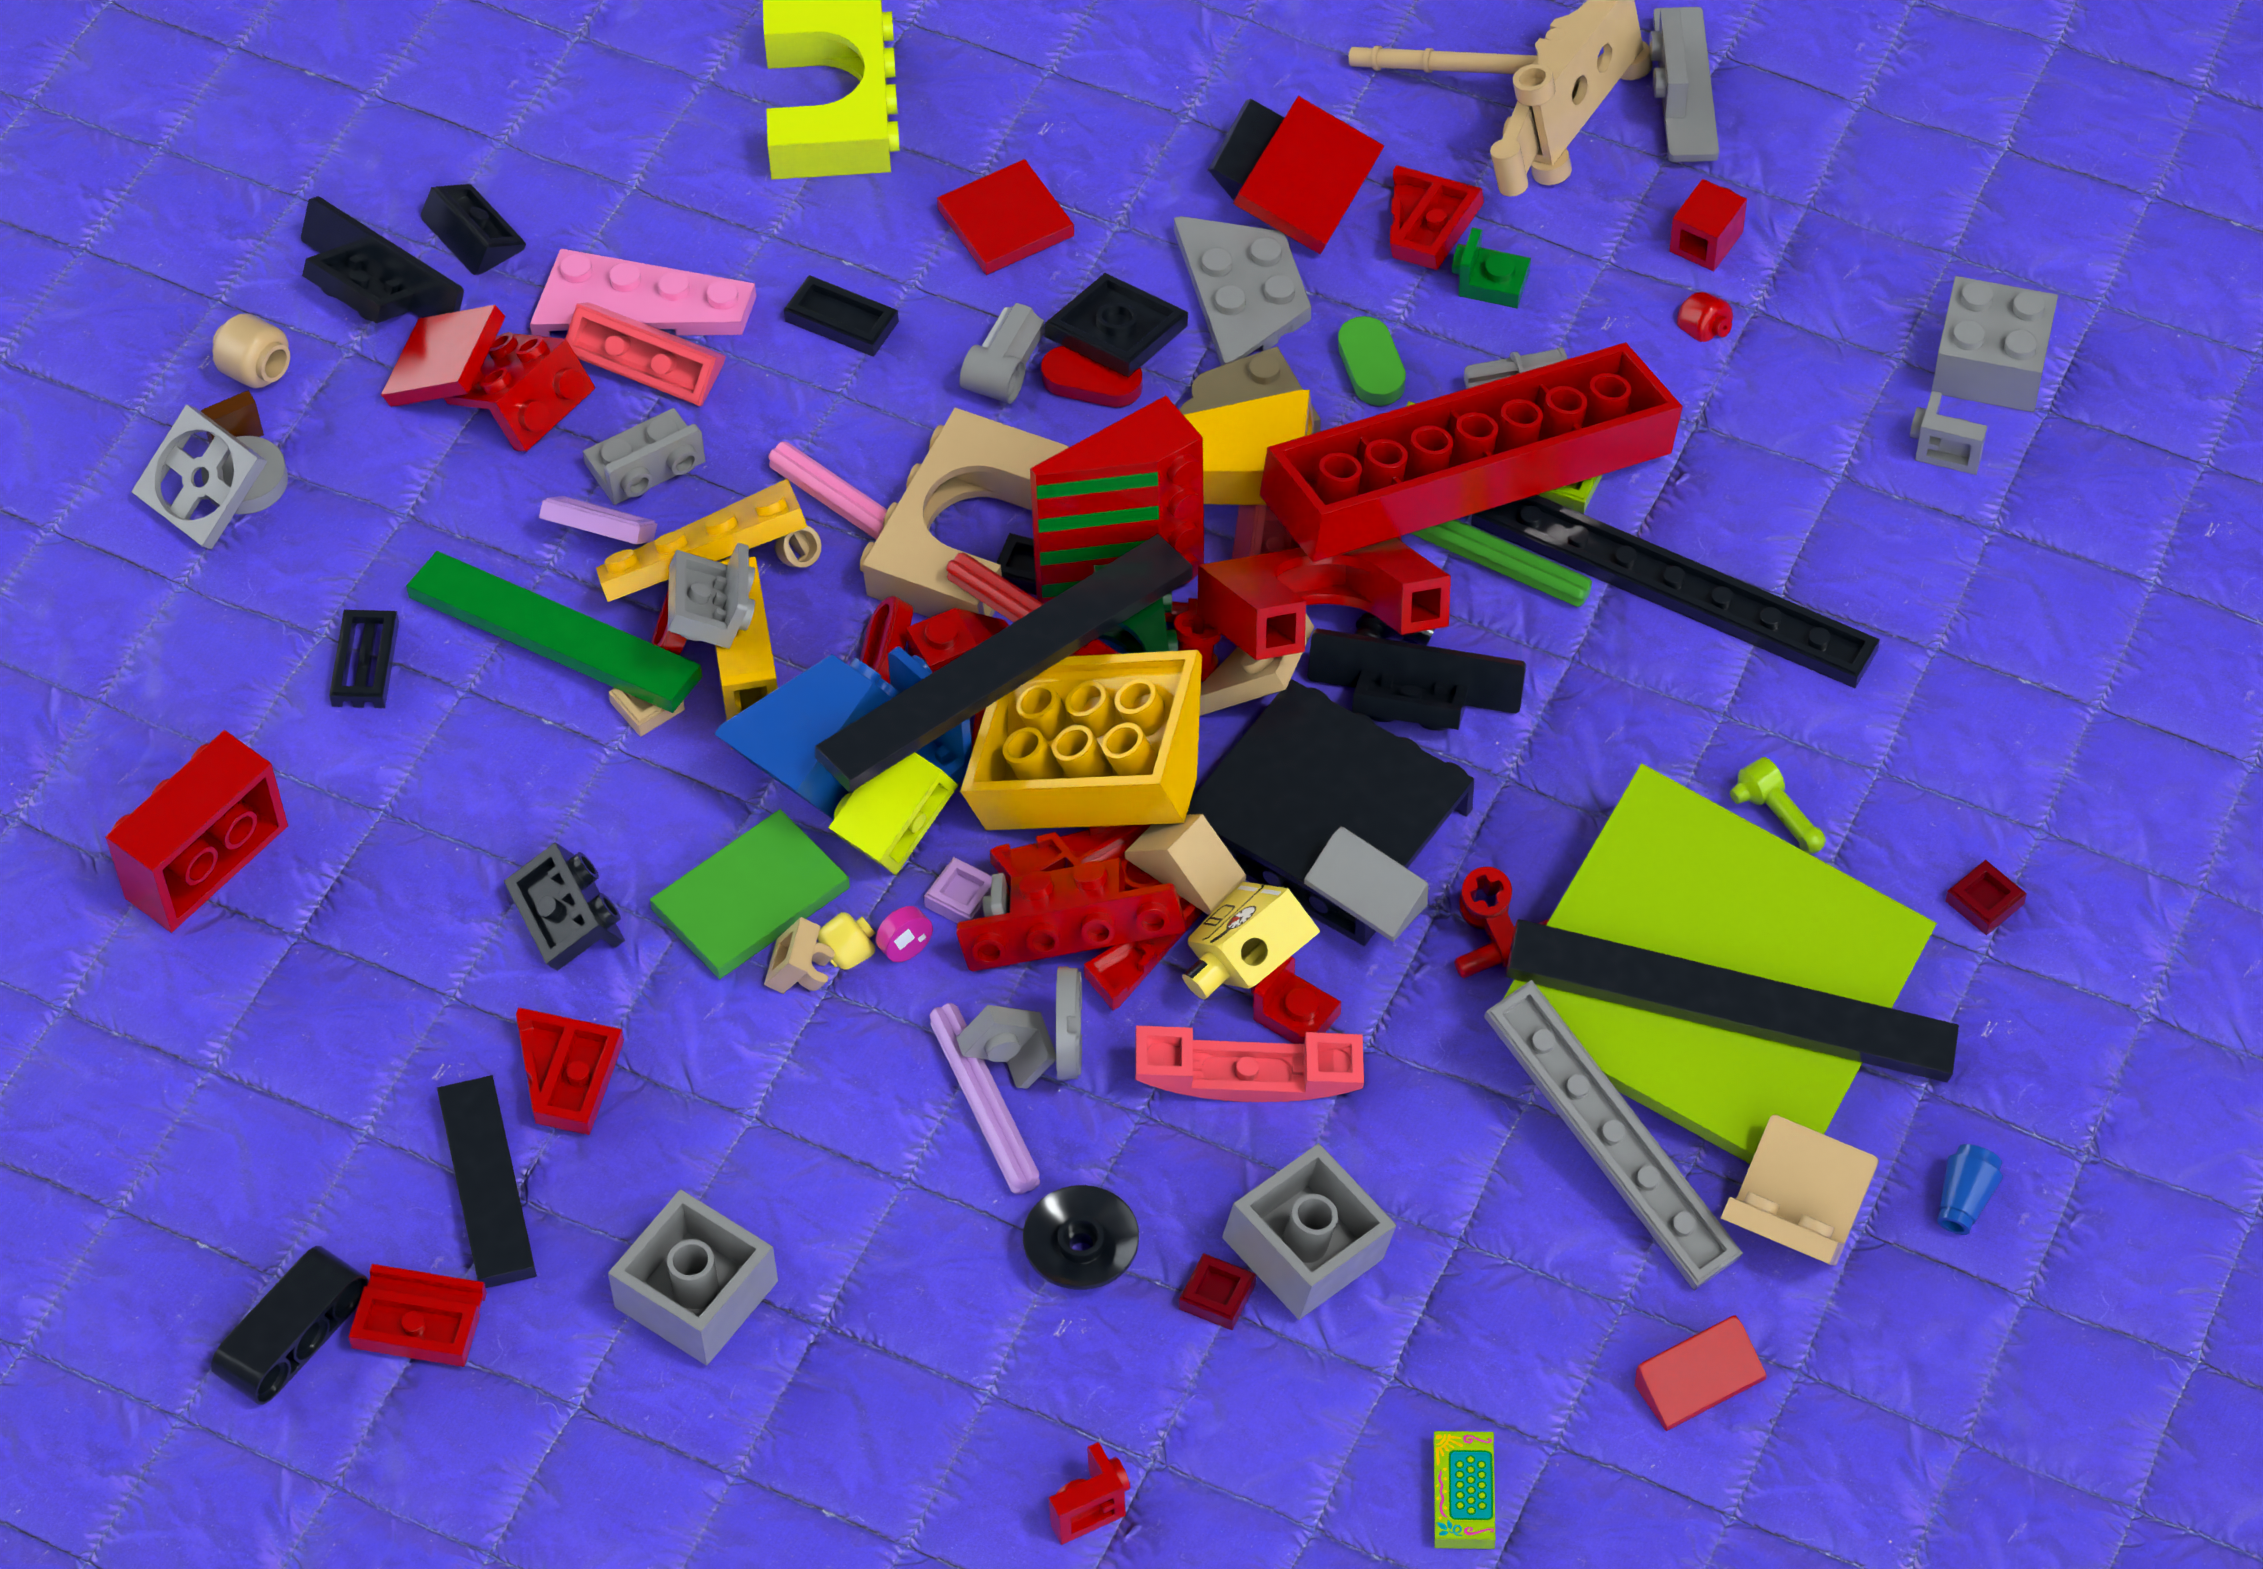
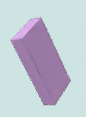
M566 496L546 498V500L542 501L539 514L540 519L636 545L654 541L657 529L655 520Z

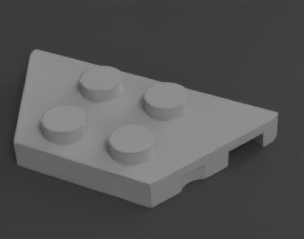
M1183 216L1174 218V232L1221 366L1245 358L1257 349L1261 352L1270 349L1278 343L1281 336L1296 331L1311 320V304L1284 233L1277 230Z

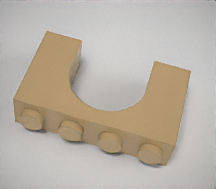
M954 408L945 425L940 424L934 430L930 440L929 452L922 464L916 463L911 469L907 479L906 491L899 503H892L888 508L883 522V530L876 542H869L862 553L860 571L864 573L867 596L881 601L888 597L896 596L912 605L913 612L929 618L953 608L993 617L994 609L948 580L947 564L958 553L965 552L941 543L930 533V526L944 509L968 498H996L1032 510L1030 468L1069 448V446ZM968 554L1002 576L1000 564Z

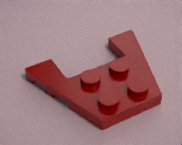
M1152 824L1088 827V830L1061 837L1056 832L1036 836V843L1011 849L1008 843L996 846L990 850V863L998 873H1004L1006 882L1010 887L1011 878L1025 876L1031 872H1047L1079 866L1088 861L1100 862L1120 858L1125 874V891L1162 884L1125 859V851ZM1178 895L1186 921V932L1203 911ZM1185 932L1115 945L1084 963V977L1113 1011L1123 1004Z

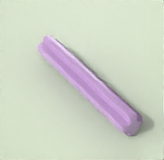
M947 1003L942 1007L933 1009L930 1013V1025L1011 1191L1017 1195H1022L1027 1191L1036 1189L1040 1184L1039 1171L984 1059L962 1056L956 1037L967 1027V1024L958 1006Z

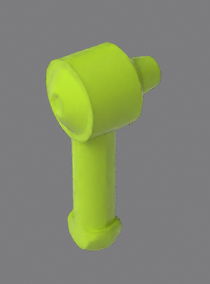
M1761 757L1742 768L1738 772V784L1730 790L1731 799L1736 804L1749 801L1759 806L1766 803L1800 843L1801 850L1808 854L1818 853L1826 843L1824 833L1809 821L1784 791V779L1777 766L1767 757Z

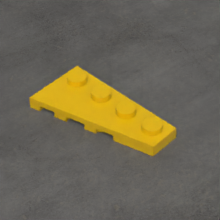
M787 478L680 529L664 534L635 550L627 549L616 552L607 557L604 561L605 564L596 567L607 602L668 580L669 565L676 550L709 560L719 561L732 556L737 543L748 545L749 549L808 526Z

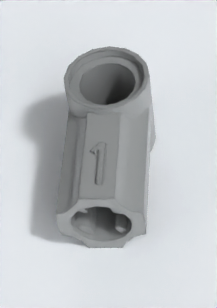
M1015 303L1012 307H1004L983 345L975 344L968 351L961 368L960 387L1008 404L1014 402L1024 381L1026 363L1045 332L1044 320L1038 317L1031 307Z

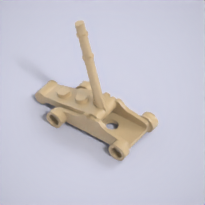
M1587 0L1578 10L1553 20L1545 39L1539 38L1535 43L1537 55L1434 51L1433 48H1426L1425 50L1382 48L1379 45L1374 46V48L1351 47L1349 51V64L1351 67L1373 68V70H1381V68L1424 70L1426 73L1453 71L1514 74L1513 86L1518 101L1512 116L1508 117L1505 121L1503 138L1495 142L1490 150L1498 189L1501 194L1508 197L1517 196L1526 191L1528 188L1527 172L1530 166L1534 180L1542 185H1555L1565 181L1572 172L1569 152L1566 148L1620 78L1623 80H1636L1646 76L1652 69L1649 46L1646 42L1642 41L1635 0ZM1603 47L1604 52L1598 57L1599 52Z

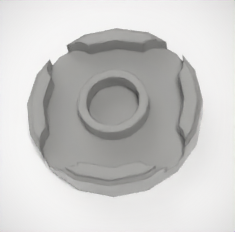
M1058 966L1056 1068L1058 1080L1078 1079V1075H1081L1082 978L1078 968H1069V966Z

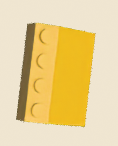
M1198 650L1069 656L986 707L960 790L985 830L1185 823L1197 780L1202 668L1200 652Z

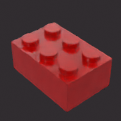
M223 730L210 743L200 746L193 754L191 760L170 779L160 782L153 790L151 796L131 814L121 817L105 838L125 899L172 933L288 827L272 763L229 732Z

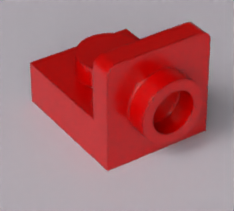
M1292 956L1257 985L1251 987V994L1254 995L1253 1020L1293 1044H1304L1306 1032L1326 1033L1341 1014V1001L1295 975V958Z
M1099 1442L1087 1447L1088 1467L1091 1478L1088 1480H1073L1061 1487L1055 1495L1048 1497L1051 1527L1061 1545L1126 1516L1125 1491L1131 1488L1128 1476L1120 1460L1116 1456L1108 1459Z

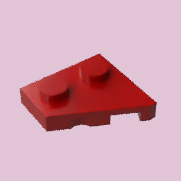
M1396 165L1393 169L1394 198H1392L1391 207L1393 224L1390 230V246L1392 257L1438 270L1484 204L1482 188Z
M518 1007L516 1018L535 1123L590 1135L624 1043L622 1029Z

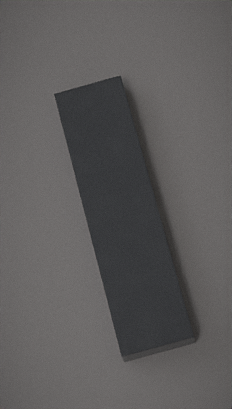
M493 1075L437 1087L477 1280L484 1282L485 1288L537 1277Z

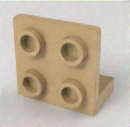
M1772 1115L1767 1123L1737 1198L1729 1197L1721 1219L1827 1264L1836 1266L1877 1169L1879 1159L1872 1154L1788 1119Z

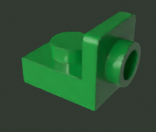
M1472 227L1467 244H1458L1453 258L1452 274L1459 275L1458 296L1518 309L1530 273L1531 258L1482 248V229Z

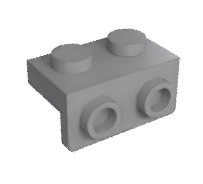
M737 543L727 565L676 550L669 565L668 631L680 634L688 640L704 641L730 649L738 630L746 631L748 629L755 608V600L749 598V592L754 581L755 568L749 566L748 545Z

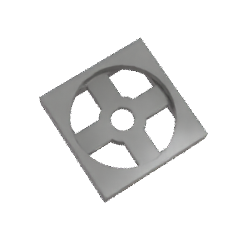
M186 404L131 492L198 544L213 549L268 461L200 410ZM210 432L214 435V439L202 457L193 458L183 450L190 436L194 433ZM230 453L234 466L231 486L223 480L222 466ZM170 468L182 476L183 488L172 505L163 499L161 492V482ZM206 468L209 473V479L204 486L197 487L194 483V475L198 469ZM211 498L220 505L214 512L203 518L189 519L201 499Z

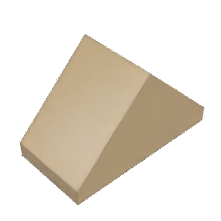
M1203 814L1186 815L1185 823L1152 824L1125 851V859L1162 884H1174L1178 895L1208 915L1242 881H1246V874Z

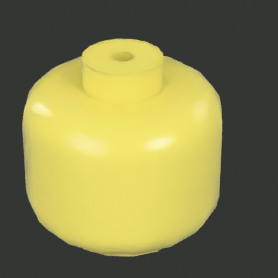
M841 912L820 928L817 943H823L831 947L835 955L830 962L834 967L838 966L845 970L858 965L875 953V945L870 938L876 932L863 916L855 921L849 913Z

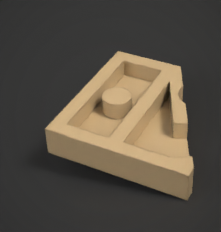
M1307 614L1305 646L1314 629V625ZM1237 647L1201 684L1200 716L1286 690L1303 652L1255 660L1241 648Z

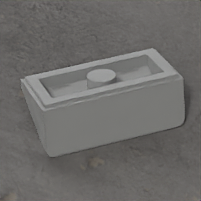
M1342 826L1332 835L1304 879V884L1392 942L1398 938L1428 904V883L1424 879Z

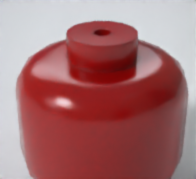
M1702 291L1689 296L1681 305L1677 324L1683 331L1700 342L1709 341L1716 335L1723 338L1729 334L1732 328V308L1722 298Z

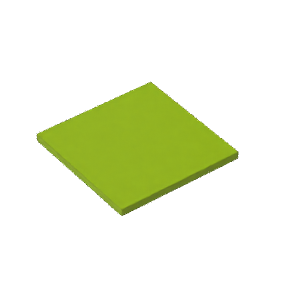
M1641 763L1546 926L1892 1008L1937 923ZM1514 979L1504 998L1528 982ZM1535 984L1618 1092L1749 1164L1753 1160L1772 1115H1778L1824 1134L1863 1063Z

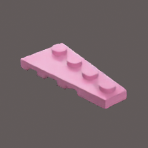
M560 249L530 322L531 335L550 337L551 331L568 330L577 303L586 302L657 329H673L676 336L742 335L756 299L755 283Z

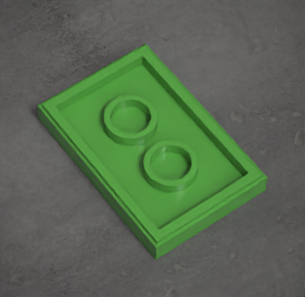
M779 809L650 898L651 910L720 980L774 942L800 917L807 919L848 890L850 883L849 877Z

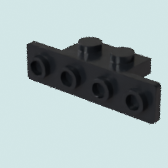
M316 196L308 200L301 240L320 254L306 258L302 276L319 286L325 294L339 299L358 311L362 318L376 324L412 311L421 318L460 311L464 295L462 286L323 198Z
M1317 628L1313 631L1311 637L1307 677L1315 682L1355 688L1352 712L1365 714L1374 721L1390 722L1400 720L1419 723L1423 728L1434 731L1446 730L1448 728L1459 730L1466 706L1518 713L1522 704L1526 663L1520 660Z

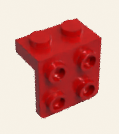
M507 332L495 338L469 394L446 397L444 400L449 405L489 409L513 449L527 452L596 387L566 339Z

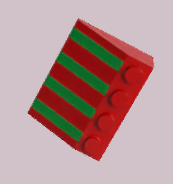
M1166 395L1030 468L1036 593L1038 601L1045 604L1092 575L1094 565L1109 564L1156 534L1165 539L1193 566L1192 579L1184 584L1190 582L1198 575V565L1204 564L1203 437Z

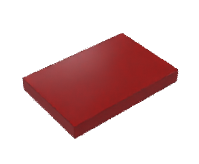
M1298 96L1245 181L1233 204L1321 255L1385 145Z

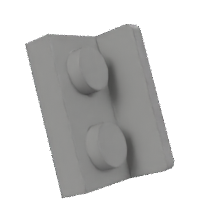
M675 408L583 450L586 467L613 505L631 497L640 496L650 488L677 475L686 474L696 466L706 462L701 430L696 424L687 426Z

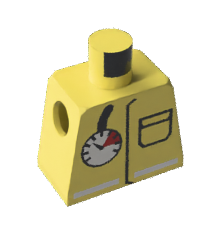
M1242 881L1189 936L1188 945L1199 960L1182 975V978L1188 988L1203 1000L1207 999L1222 984L1249 989L1257 985L1302 948L1320 930L1289 888Z

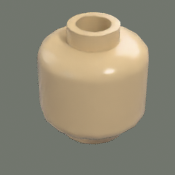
M238 314L230 318L217 329L214 335L212 352L213 362L217 370L250 388H263L279 380L289 366L290 351L285 333L276 326L252 314Z

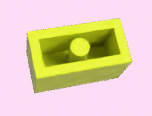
M914 752L855 789L853 793L845 795L838 803L834 812V820L828 828L846 843L894 875H897L959 785L943 770Z

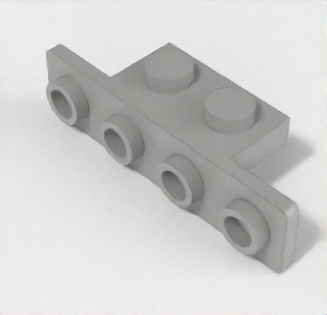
M1701 7L1656 8L1653 12L1654 31H1650L1649 51L1650 60L1658 61V68H1654L1653 88L1654 97L1662 98L1668 160L1671 162L1716 161L1719 156V146L1703 9Z

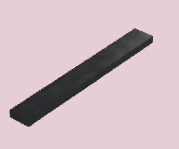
M1539 495L1472 514L1471 525L1850 687H1857L1878 651L1880 639Z
M1156 534L815 746V758L849 793L1189 581L1192 579L1193 566L1165 539Z
M1521 919L1517 920L1514 927L1505 977L1525 982L1532 980L1535 984L1946 1083H1948L1953 1075L1958 1024Z

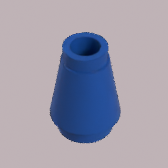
M1962 1144L1958 1147L1956 1154L1948 1157L1939 1207L1940 1213L1937 1218V1223L1942 1228L1960 1235L1970 1233L1972 1225L1975 1224L2003 1179V1175L2000 1172L2002 1160L1995 1153L1980 1146Z

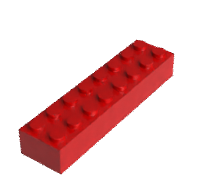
M1625 342L1267 447L1259 495L1311 561L1317 562L1671 454L1683 406Z

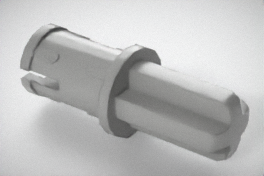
M1563 347L1526 355H1519L1515 351L1511 352L1510 357L1506 359L1468 365L1464 369L1465 386L1468 389L1567 360V355Z

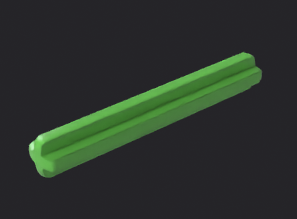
M1456 519L1410 533L1576 607H1581L1591 592L1592 581L1590 578Z

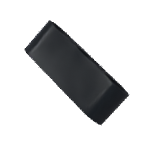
M315 1246L309 1249L223 1340L213 1356L211 1371L258 1405L271 1401L358 1307L364 1286L367 1287L368 1285L367 1277L322 1246Z

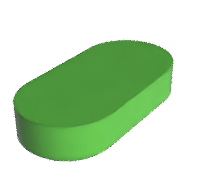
M1368 316L1355 317L1345 322L1338 334V351L1356 395L1362 401L1376 406H1384L1396 402L1405 391L1406 372L1387 326L1380 320Z

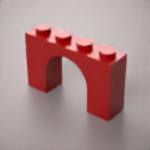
M1397 538L1317 562H1312L1302 548H1295L1198 565L1197 615L1253 659L1262 660L1305 652L1306 605L1335 604L1359 608L1372 613L1401 635L1448 627L1451 576Z

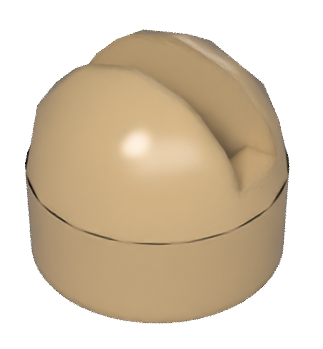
M808 526L777 538L774 548L777 557L784 564L790 567H808L814 564L820 556L821 540L818 533ZM789 542L791 546L794 548V550L801 555V557H799L798 559L796 558L792 549L790 548Z

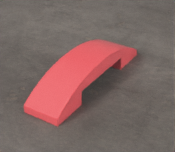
M1136 1025L1135 1080L1182 1095L1235 1102H1290L1341 1095L1363 1089V1034L1306 1032L1304 1044L1193 1040V1028Z

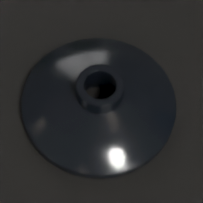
M1068 1186L1046 1195L1032 1208L1023 1229V1246L1032 1268L1048 1282L1067 1289H1094L1116 1280L1132 1264L1139 1246V1228L1130 1207L1114 1193L1095 1186ZM1078 1243H1086L1091 1246L1090 1249L1083 1251L1072 1249Z

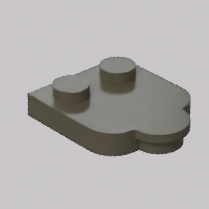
M1278 346L1201 373L1192 384V398L1186 401L1179 411L1184 415L1286 392L1303 390ZM1312 405L1314 434L1321 432V419Z

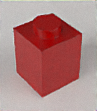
M1702 179L1673 217L1669 252L1714 272L1743 233L1747 198L1736 194L1728 188L1720 187Z

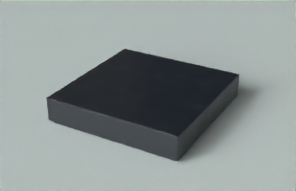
M1104 273L1045 322V337L1129 377L1188 326V312Z

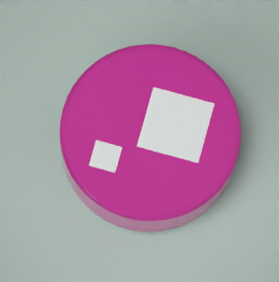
M902 907L893 911L883 920L876 934V944L891 961L904 962L916 956L925 948L932 936L933 925L917 907Z

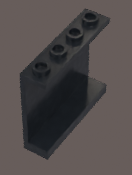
M1290 679L1286 690L1280 691L1191 798L1187 815H1204L1246 874L1247 881L1289 888L1309 916L1365 946L1376 931L1304 884L1305 877L1332 835L1342 826L1408 869L1453 811L1465 817L1472 811L1474 778L1469 776L1457 764L1444 762L1423 751L1411 739L1398 737L1377 726L1365 714L1360 712L1353 713L1331 701L1322 691L1312 687L1307 688Z

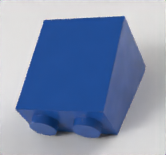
M831 654L721 724L714 735L757 768L831 819H834V812L838 803L849 792L815 758V746L892 699L899 691L883 680L879 673L856 657L848 665Z

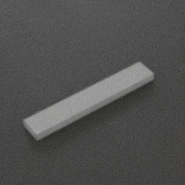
M1532 980L1486 1011L1484 1018L1694 1291L1740 1259L1743 1252Z

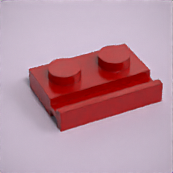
M371 1264L369 1271L371 1276L367 1287L364 1286L348 1336L351 1348L465 1367L479 1322L480 1307L487 1295L485 1283Z

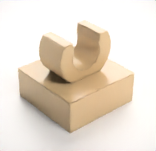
M800 917L776 939L764 982L765 986L784 994L796 982L812 991L820 989L827 983L829 976L817 971L812 965L813 961L818 965L825 966L835 955L834 950L828 945L816 943L820 925Z

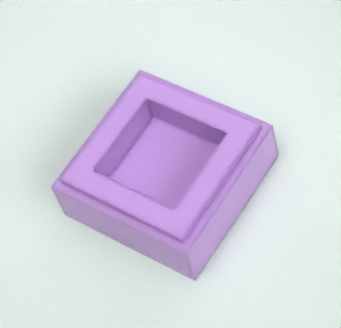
M953 857L924 895L925 907L957 924L962 921L981 918L984 914L983 897L991 895L992 876Z

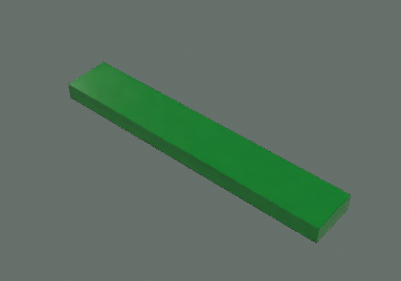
M439 551L432 555L406 585L409 598L671 713H674L703 677L701 665Z

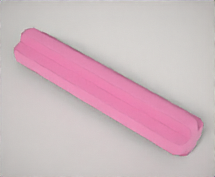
M782 441L776 448L770 451L768 458L771 469L786 479L788 478L796 486L877 540L883 530V522L887 512L886 508L788 442Z

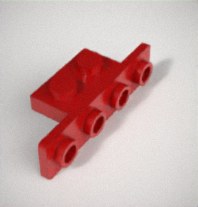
M1120 858L1100 862L1088 861L1079 866L1047 872L1035 871L1025 876L1011 878L1010 913L959 922L956 934L968 969L970 971H979L1185 932L1186 921L1174 884L1167 883L1125 891V874Z

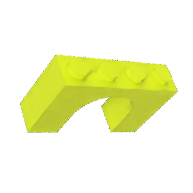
M763 0L764 40L768 69L830 66L847 71L860 81L859 85L850 94L829 104L766 109L771 180L891 172L890 152L900 151L898 121L888 122V115L898 114L896 84L887 85L886 78L896 77L894 47L885 48L884 45L885 41H894L892 11L882 12L881 0Z

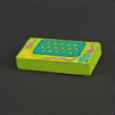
M1434 1431V1548L1495 1549L1494 1432Z

